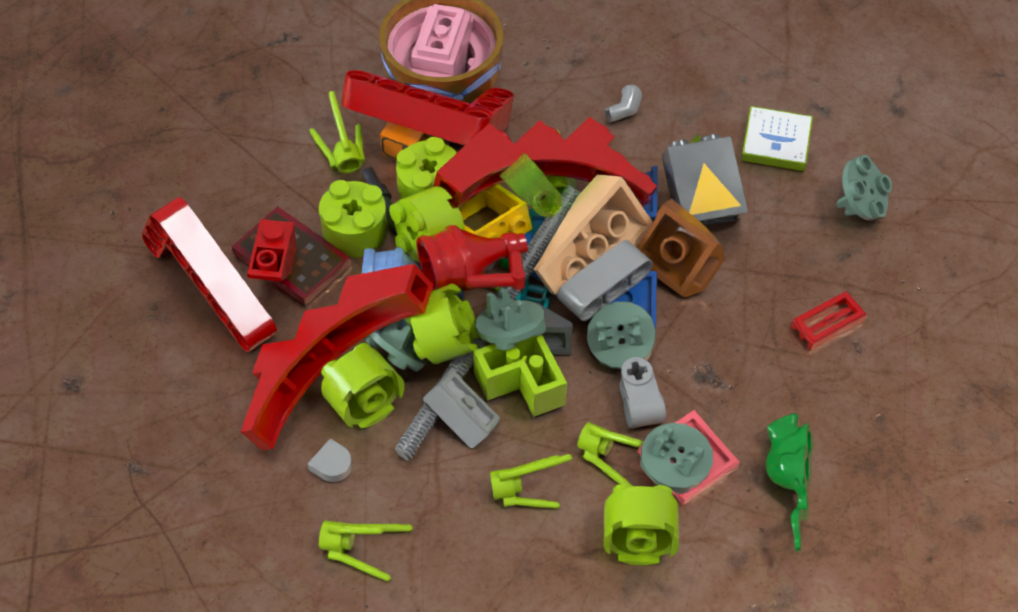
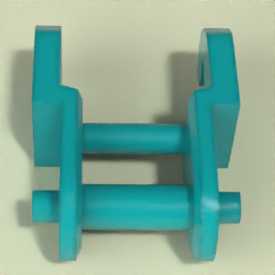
M526 279L527 283H525L523 292H518L519 295L516 296V300L540 303L549 309L550 299L548 295L551 293L546 286L530 284V279ZM528 291L543 294V297L540 299L527 296Z

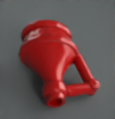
M448 225L445 227V230L432 236L421 235L416 240L420 268L422 273L434 284L432 291L450 284H455L465 291L498 287H512L515 290H521L525 286V272L523 270L521 254L527 253L528 246L523 233L507 232L502 234L500 238H487L460 229L457 225ZM503 258L508 260L510 273L483 274L486 268L494 262Z

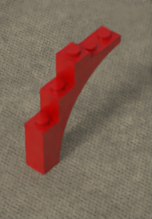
M589 117L566 140L560 136L556 129L548 127L539 120L515 144L505 132L497 130L489 123L436 172L433 187L438 186L446 190L452 197L447 201L459 209L468 200L482 191L514 179L533 176H558L591 182L597 175L619 176L624 179L641 206L645 208L650 203L657 185L652 182L646 173L638 171L627 162V159L621 153L611 149L615 136L610 133L605 125L597 123Z
M415 264L347 276L337 305L305 310L295 339L262 345L252 374L259 382L240 432L262 451L273 450L288 416L309 386L322 373L323 367L328 362L336 360L350 347L375 331L399 320L424 314L434 284Z

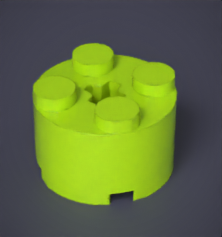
M431 137L426 141L416 142L401 150L397 154L396 162L399 200L432 188L436 172L457 152L438 137Z
M337 180L330 185V189L321 198L319 204L322 237L350 258L363 257L364 250L367 248L373 249L376 247V250L380 248L386 240L388 231L386 205L381 189L378 186L358 181L346 182L344 180Z
M435 186L397 201V203L392 204L389 208L397 232V236H395L396 247L402 248L404 253H408L417 262L419 261L416 240L419 236H432L445 230V227L448 225H457L458 228L465 230L463 218L458 207L452 209L447 201L452 197L446 190Z
M455 284L432 291L424 314L405 318L407 323L412 326L416 337L413 341L414 349L421 360L428 358L433 364H440L478 349L479 344H473V339L479 337L476 332V319L468 300L460 301L457 293L462 291Z
M361 343L338 360L328 362L323 367L321 373L324 377L321 386L323 397L343 421L352 428L353 425H359L361 429L368 428L385 419L394 410L391 403L396 396L401 399L404 393L405 385L403 379L384 357L367 343Z
M626 483L616 485L613 488V494L607 498L604 504L605 551L609 555L610 551L618 554V561L631 565H653L660 563V556L669 552L670 558L674 556L679 549V508L676 499L672 496V489L664 485L654 487H633Z

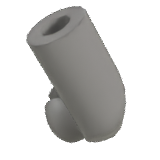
M626 85L621 91L623 95L620 103L605 108V114L609 122H614L637 113L642 100V92L638 86Z

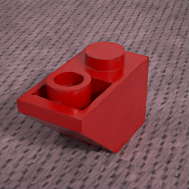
M260 219L247 272L248 278L282 282L291 274L297 250L294 222Z

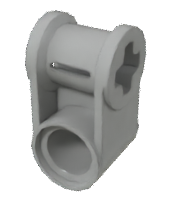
M640 357L627 359L621 368L622 378L619 382V391L623 400L625 417L629 428L665 422V404L662 394L658 389L651 364Z

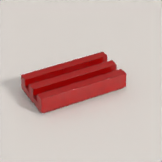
M845 291L794 318L791 327L794 331L798 330L800 332L799 337L802 340L806 339L808 341L807 346L810 350H813L865 322L867 314L852 296ZM844 304L848 305L844 309L826 316L820 322L810 327L806 326L807 324L835 310L836 308Z

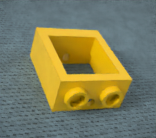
M499 184L482 191L459 208L463 220L486 206L500 214L499 217L475 232L464 224L465 230L475 235L487 238H500L502 234L507 232L525 234L532 229L527 203ZM449 202V204H450V206L452 207V209L456 208L455 206H453V205Z

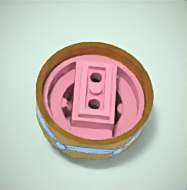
M402 0L387 13L381 24L379 42L383 71L386 78L470 104L483 92L495 85L502 64L503 28L497 14L485 2L481 0Z

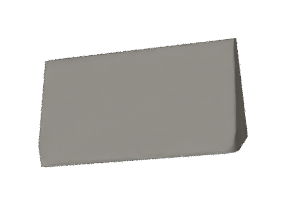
M452 369L423 398L424 402L471 448H474L486 438L500 420V417Z

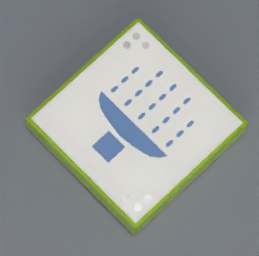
M751 106L741 161L804 171L813 116Z

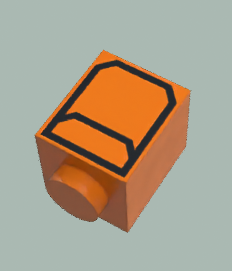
M388 122L380 133L381 155L397 161V154L401 150L416 142L426 141L429 139V134Z

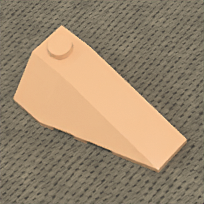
M597 175L577 196L534 268V271L551 294H558V291L568 279L619 242L629 240L634 246H637L652 225V220L622 177Z

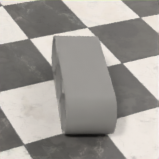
M623 240L568 279L558 291L557 298L581 321H587L602 307L612 303L643 280L650 272L653 262L629 240Z

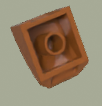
M671 199L661 206L654 222L636 247L653 262L650 271H657V278L681 296L689 297L706 289L725 261V256L721 244L714 235L692 214Z

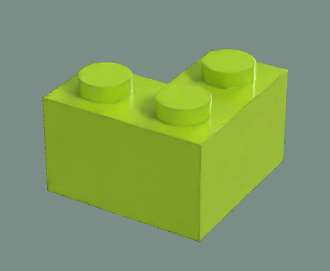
M542 334L519 341L515 347L508 350H499L494 343L473 351L474 375L487 401L520 389L533 417L566 405L567 382Z

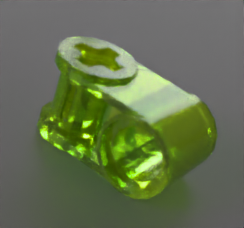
M525 153L500 175L509 187L520 198L522 197L540 216L550 217L561 209L562 196ZM545 194L546 197L541 200L540 198Z

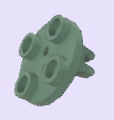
M862 155L848 161L843 169L842 177L845 196L838 199L836 206L838 208L846 207L845 215L857 214L864 220L873 221L884 217L888 208V193L892 191L890 178L886 174H882L867 155Z
M501 287L498 299L492 293L487 294V309L476 319V332L481 339L495 343L497 349L508 350L515 347L519 341L543 334L546 331L545 313L540 305L531 301L511 300L508 290Z
M617 301L605 305L594 314L588 325L587 341L592 354L601 365L612 369H621L627 359L640 357L648 360L652 354V349L655 346L656 330L651 316L642 307L632 302ZM620 326L624 327L622 331H618ZM620 340H625V343L620 344Z
M403 319L363 338L377 349L382 347L389 352L388 360L403 370L408 366L418 372L427 363L426 359L421 360L415 352L413 341L416 337L412 326L406 323L400 329Z
M668 423L656 427L647 435L641 448V469L657 485L670 487L678 494L687 493L691 488L701 484L708 477L713 465V450L708 439L696 428L682 423Z

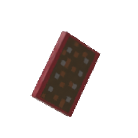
M277 206L263 218L265 220L294 222L297 250L292 272L282 282H271L304 306L309 304L351 265V258L280 207ZM259 223L232 246L233 254L248 265Z

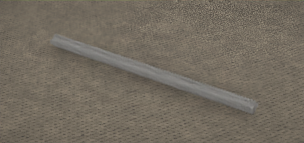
M572 185L566 186L567 188L564 189L565 191L562 192L563 194L560 195L561 197L558 198L559 200L556 201L557 203L554 204L555 206L552 207L553 209L546 216V219L538 229L539 231L536 232L537 234L534 235L528 244L527 253L521 254L523 270L525 272V283H527L526 279L529 280L528 276H531L530 273H533L532 270L536 267V263L539 262L538 260L542 257L577 196L581 193L574 189ZM504 287L508 290L511 300L516 299L515 295L518 296V292H521L512 287ZM499 291L496 292L497 294L495 295L497 299L499 297ZM480 336L473 339V344H479L478 349L483 348L484 344H487ZM473 352L454 358L450 362L451 364L448 365L449 367L446 368L447 371H444L442 377L452 369L461 379L465 378L464 374L467 375L466 371L469 372L468 368H471L470 365L474 364ZM425 402L421 406L422 409H419L417 416L414 417L415 419L412 420L413 423L409 424L408 430H405L403 437L398 441L399 444L394 448L396 453L406 461H410L408 457L413 458L411 455H415L414 451H417L416 448H419V444H422L421 440L424 441L423 437H426V433H429L428 430H431L430 426L433 427L432 423H436L435 419H438V415Z

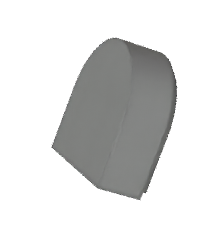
M330 438L310 460L308 469L325 481L338 482L345 479L351 472V455L345 447Z

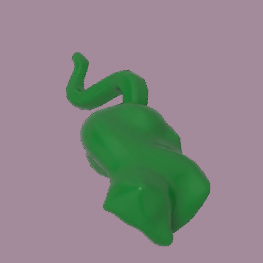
M792 413L773 421L767 426L771 448L766 457L765 466L769 478L774 483L785 489L795 490L797 493V508L793 509L791 513V527L794 534L795 551H801L800 523L801 521H807L809 515L808 486L811 480L813 436L809 423L799 427V416L797 413Z

